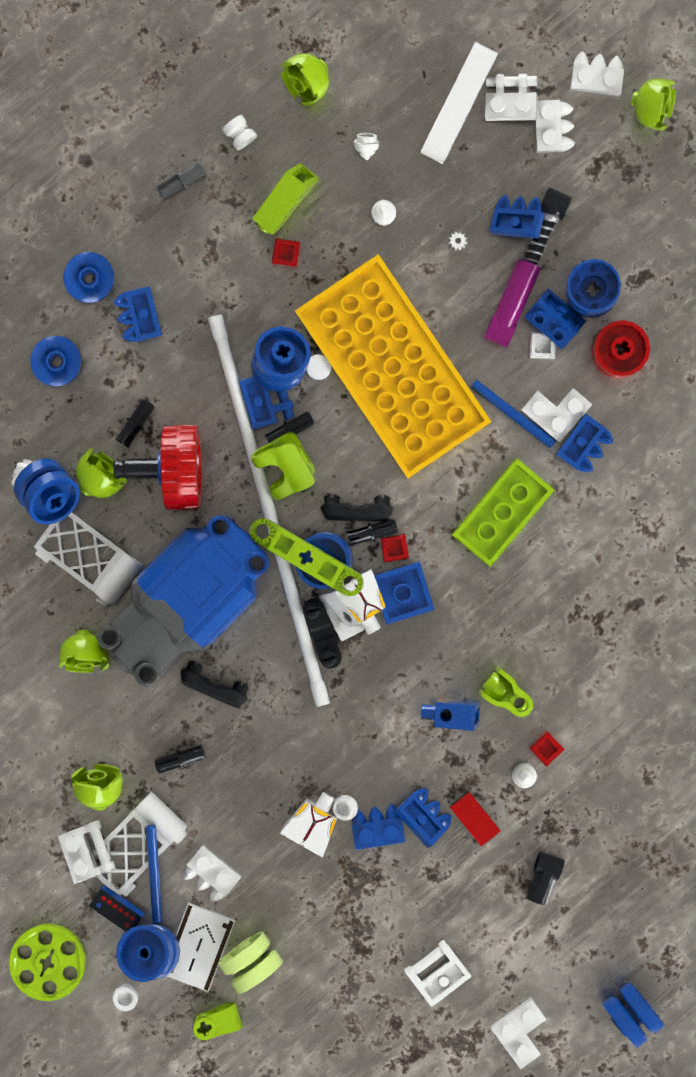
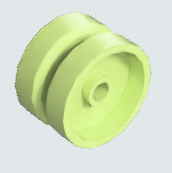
M263 931L239 943L218 962V966L224 975L236 973L232 977L231 985L238 994L258 985L274 973L283 963V959L276 950L265 952L269 948L270 940Z

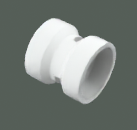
M243 115L237 116L222 129L227 137L234 139L233 146L237 151L249 145L257 137L253 129H247V121Z

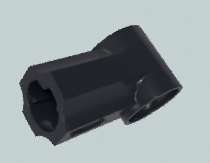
M542 851L539 852L534 864V875L526 894V899L547 906L555 881H558L561 876L565 862L564 859Z

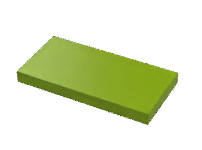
M515 458L451 535L491 567L555 490L519 459Z

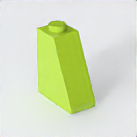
M302 163L286 171L252 218L257 222L258 228L265 233L274 234L320 178Z

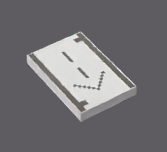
M188 902L176 934L180 946L179 962L174 971L167 975V977L208 992L235 919Z

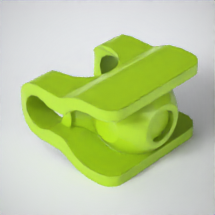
M293 432L283 434L271 443L260 447L251 455V461L256 468L274 465L283 471V476L274 481L269 489L272 498L275 500H280L293 493L305 490L314 484L315 478L313 474L315 467L297 435Z
M497 666L495 669L497 672H493L483 685V690L480 689L478 693L491 704L504 707L518 717L529 715L533 709L531 697L518 687L515 680L507 672ZM517 698H524L522 706L514 707V701Z

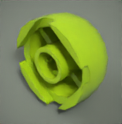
M300 53L281 64V67H284V71L281 72V78L285 87L294 98L298 95L304 100L301 102L302 105L311 106L326 94L329 86L328 67L323 60L311 54Z
M654 78L645 82L640 87L639 92H634L631 105L635 107V115L641 124L660 131L667 127L668 124L663 122L666 116L671 118L676 89H672L671 86L675 85V81Z
M91 448L85 452L77 463L75 474L80 485L79 489L89 497L93 496L104 499L111 497L121 490L127 483V479L114 478V460L101 451L97 454L92 453L94 449Z
M79 630L76 635L68 637L62 643L59 652V668L65 665V670L69 672L92 673L94 672L93 667L101 666V671L109 668V652L100 646L96 635H92V631Z
M94 764L95 769L86 771L85 766L76 770L72 775V786L76 799L82 805L93 810H104L118 800L123 788L122 772L119 773L118 767L109 764Z

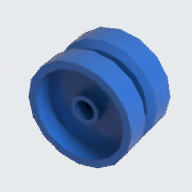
M284 326L270 328L262 333L256 342L251 361L253 376L260 385L268 390L277 392L291 390L299 385L306 373L311 355L309 343L301 333L293 328Z
M46 458L30 463L19 473L14 483L13 491L16 499L26 509L31 518L40 524H54L65 519L74 511L79 502L80 491L77 483L56 460Z
M326 531L315 533L305 539L308 543L352 568V549L340 535ZM309 550L307 553H301L300 555L303 557L302 562L304 564L308 561H313ZM296 567L301 580L310 587L318 589L331 588Z
M153 923L132 927L122 935L118 942L116 951L118 966L124 975L134 981L147 982L164 978L174 971L179 962L180 946L178 939L164 925Z
M629 981L620 988V994L627 1003L625 1006L615 996H610L602 1004L620 1032L625 1037L627 1036L636 1048H639L647 1041V1035L640 1026L642 1023L654 1034L665 1027V1025L640 992Z

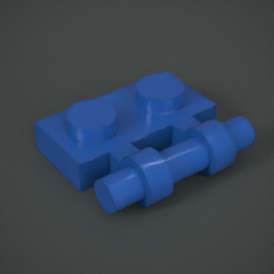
M255 377L239 381L253 430L278 423L275 415L277 412H283L285 421L295 418L292 408H294L293 401L289 400L287 391L277 392L280 403L272 405L269 391L272 390H268L260 385Z

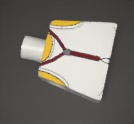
M371 569L361 573L364 579V587L359 594L346 596L334 589L324 595L326 601L347 627L350 628L362 623L368 635L381 628L375 614L385 608V603ZM352 578L344 583L346 589L353 591L356 589L358 581L356 578Z
M322 792L316 803L306 799L282 827L280 834L323 857L337 817L329 811L336 799L325 792Z

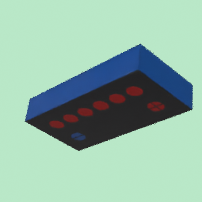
M106 885L102 886L89 907L125 932L132 927H136L145 914Z

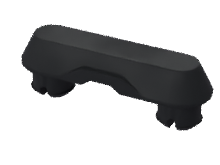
M328 494L324 497V504L320 507L325 518L333 521H387L394 510L390 505V498L387 495H384L383 499L381 495L374 498L375 504L353 506L350 503H339L340 497L336 494L333 495V498Z
M309 599L303 606V614L312 635L319 660L324 667L329 669L335 668L341 663L342 656L332 623L324 604L319 599Z
M195 661L188 662L186 669L180 671L181 683L232 707L239 708L248 700L246 693L249 688L245 683L243 686H240V681L234 682L233 688L225 685H216L209 678L200 675L203 670L202 665L198 663L197 666H194Z

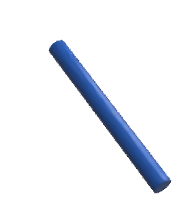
M478 380L470 387L550 449L555 444L556 440Z
M148 825L146 826L152 922L158 924L162 923L163 920L156 826Z

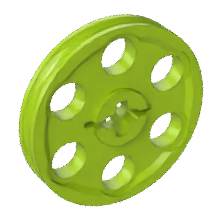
M40 924L25 931L15 942L9 958V969L16 986L27 996L40 1001H53L70 994L81 981L86 967L85 951L78 937L69 929L57 924ZM41 931H49L52 934V941L50 943L43 944L39 940V933ZM66 941L72 942L75 945V952L65 954L61 949L62 943ZM21 945H27L31 948L32 954L29 958H22L18 954V948ZM52 949H54V952L51 956V963H53L54 966L50 965L48 968H46L43 975H41L44 969V962L41 960V958L46 959L51 954ZM68 966L74 967L77 970V977L71 980L67 979L63 973L64 969ZM24 970H29L33 973L34 980L30 983H25L21 980L20 973ZM53 981L57 986L56 992L52 994L46 993L43 989V983Z

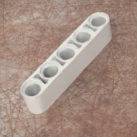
M475 42L423 145L421 154L441 164L444 163L497 58V52Z

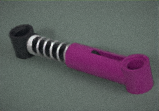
M550 187L548 188L541 203V212L544 214L539 238H532L531 242L527 243L529 247L524 251V258L517 260L500 303L484 336L485 339L503 347H508L517 327V322L540 273L541 268L537 264L541 263L539 260L541 255H544V248L548 247L546 244L548 239H551L550 234L552 231H555L553 229L554 225L559 220H563L571 202V196Z

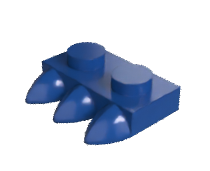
M507 195L502 196L495 206L489 231L493 235L539 238L544 214L541 212L540 200L538 197H535L526 209L523 197L519 196L510 209Z
M150 286L124 292L114 300V305L121 308H129L117 320L123 324L133 325L123 333V339L141 342L163 336Z
M584 414L558 450L556 456L574 469L582 472H592L593 466L586 456L602 458V449L596 442L612 444V435L607 428L589 415Z
M419 789L410 794L394 812L420 841L429 848L448 830L451 824V815L445 814L436 818L440 809V803L435 801L425 805L428 798V789Z
M393 804L389 805L386 811V819H384L381 811L374 806L370 811L369 821H367L365 815L359 809L357 810L356 816L352 819V831L356 850L405 842L402 819L394 812L397 808Z

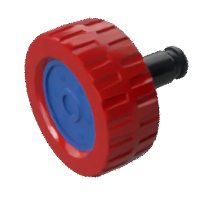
M172 425L163 427L161 449L158 452V458L114 460V478H158L159 485L162 487L164 507L167 510L199 509L202 498V458L198 426Z

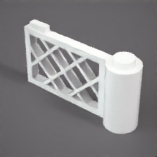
M72 512L68 517L73 520V531L61 532L60 521L50 524L34 546L37 549L35 555L46 563L52 560L97 595L95 600L106 608L109 605L115 606L144 565ZM78 524L81 525V526H82L83 528H85V529H79V530H78ZM56 528L57 533L51 534ZM89 531L93 534L94 545L81 547L79 533ZM75 534L77 548L63 550L62 535ZM57 536L59 551L49 552L42 547L48 538ZM98 539L101 540L104 544H98ZM109 546L116 551L110 561L101 562L100 547ZM95 548L97 563L83 565L81 550ZM77 551L79 566L69 567L65 564L64 553ZM60 554L61 560L54 555ZM101 565H106V567L102 571ZM97 566L99 576L92 584L85 579L84 568ZM74 569H80L81 575L77 573Z
M152 791L104 839L110 860L111 855H125V868H115L105 872L107 876L103 873L96 877L118 895L123 894L126 897L137 886L134 881L149 867L148 860L146 861V855H148V851H146V826H156L157 840L162 844L158 849V856L174 841L178 844L188 834L185 831L188 826ZM133 817L141 823L142 833H128V822ZM124 827V833H118ZM113 838H124V851H111V840ZM128 838H142V851H128ZM95 849V850L92 852L94 857H95L96 855H98V854H97V851H96V849ZM129 855H142L143 865L140 868H129ZM111 873H125V883L120 889L112 882Z

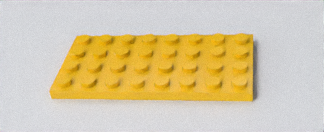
M379 254L295 310V313L407 479L491 423V420Z

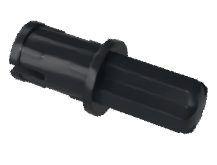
M142 399L131 417L126 418L127 423L115 440L119 443L123 442V445L129 448L140 429H144L143 425L153 411L154 405L148 400Z
M305 412L288 423L284 421V425L265 434V437L271 443L287 432H293L297 435L313 426L314 420L309 412Z
M390 519L373 525L368 523L366 527L347 531V536L352 547L371 540L376 542L378 538L396 534L398 528L396 521Z
M199 745L184 751L178 749L176 750L177 753L156 759L155 767L158 773H164L180 767L185 769L186 765L206 760L203 747Z

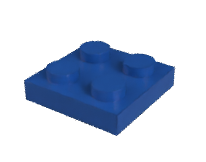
M420 562L374 575L385 603L382 613L386 625L434 610Z

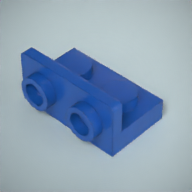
M549 288L525 315V318L561 349L568 344L586 322L583 317Z

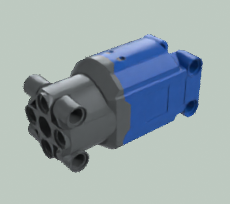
M214 516L204 529L184 528L132 581L131 601L99 631L96 636L98 643L111 654L112 659L124 671L135 677L137 683L149 689L184 653L204 652L257 599L256 579L269 568L270 559L268 555L244 529L240 528L228 516ZM219 520H223L227 524V530L224 534H220L216 530V523ZM254 556L262 558L264 562L262 569L253 568L251 561Z

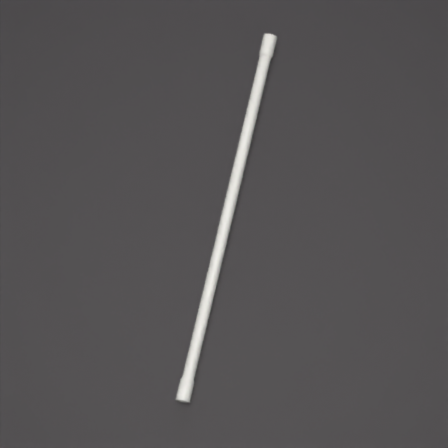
M223 315L212 316L208 318L210 329L217 345L264 518L279 525L264 467L256 468L251 461V455L258 449L239 383ZM275 554L309 676L314 703L316 707L329 704L330 700L303 614L292 568L288 561Z

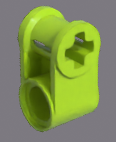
M228 1002L198 1014L194 1019L193 1026L195 1036L204 1041L223 1034H230L243 1028L236 1003ZM201 1022H205L206 1025H209V1030L205 1031L204 1028L201 1027Z

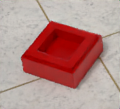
M275 238L272 264L297 268L300 242Z
M405 534L380 538L384 563L409 559Z
M548 731L544 732L529 747L546 767L565 750Z

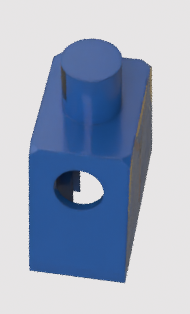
M439 699L435 705L422 704L421 719L434 720V727L474 731L479 727L480 702ZM449 710L452 713V718H447L444 711Z

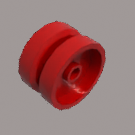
M625 320L612 322L599 330L593 338L590 348L592 362L597 370L605 376L616 379L628 377L642 369L647 362L650 353L649 338L644 330L634 322ZM616 346L623 348L621 355L617 354L618 349H615Z

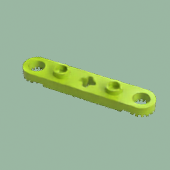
M262 518L256 520L250 527V535L255 542L343 595L355 596L362 591L364 579L359 572L275 522ZM260 524H266L270 529L269 536L265 539L260 538L257 534V528ZM309 550L313 561H308L304 564L302 562L303 557L300 555L301 553H307ZM347 576H353L358 581V585L353 591L346 589L344 586V580Z

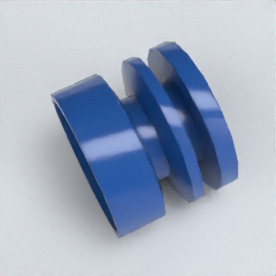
M590 259L582 261L573 268L568 277L566 287L568 304L583 317L596 318L604 316L612 310L620 295L621 281L619 274L611 264L604 260ZM590 285H594V288L599 290L595 296H591L590 292H586V290H589Z

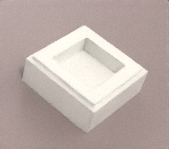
M531 332L529 358L555 359L556 344L543 333Z

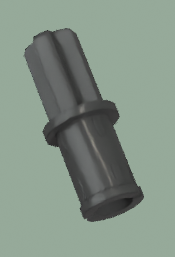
M199 161L181 172L176 171V175L159 184L157 190L161 197L166 199L182 188L188 189L187 186L205 176L206 173Z

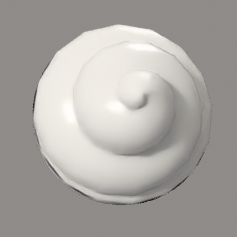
M372 133L357 134V139L354 140L355 150L359 152L361 157L368 160L379 148L377 135Z
M387 200L376 202L371 210L372 219L381 226L391 224L396 218L394 204Z
M520 763L514 767L512 780L518 787L529 788L536 782L537 772L531 764Z
M342 795L335 800L333 813L338 819L348 821L357 814L358 806L353 797Z

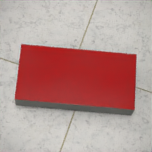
M469 791L449 806L481 847L501 831Z

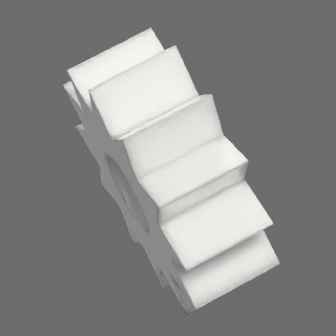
M455 231V234H451V238H448L450 240L448 244L452 245L451 248H455V251L457 248L460 251L461 247L465 248L464 245L468 244L465 241L467 240L464 237L465 234L461 235V231L459 233ZM459 238L461 243L457 244L455 239Z

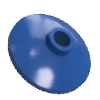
M83 252L74 256L67 263L63 275L64 285L68 293L76 300L84 303H94L105 298L111 291L114 284V271L111 264L102 255L94 252ZM88 274L94 275L92 283H87L85 280Z
M49 336L39 341L34 347L30 358L31 369L36 378L42 383L49 386H63L70 383L78 375L81 368V355L77 346L69 339L62 336ZM60 357L61 365L54 366L53 359Z

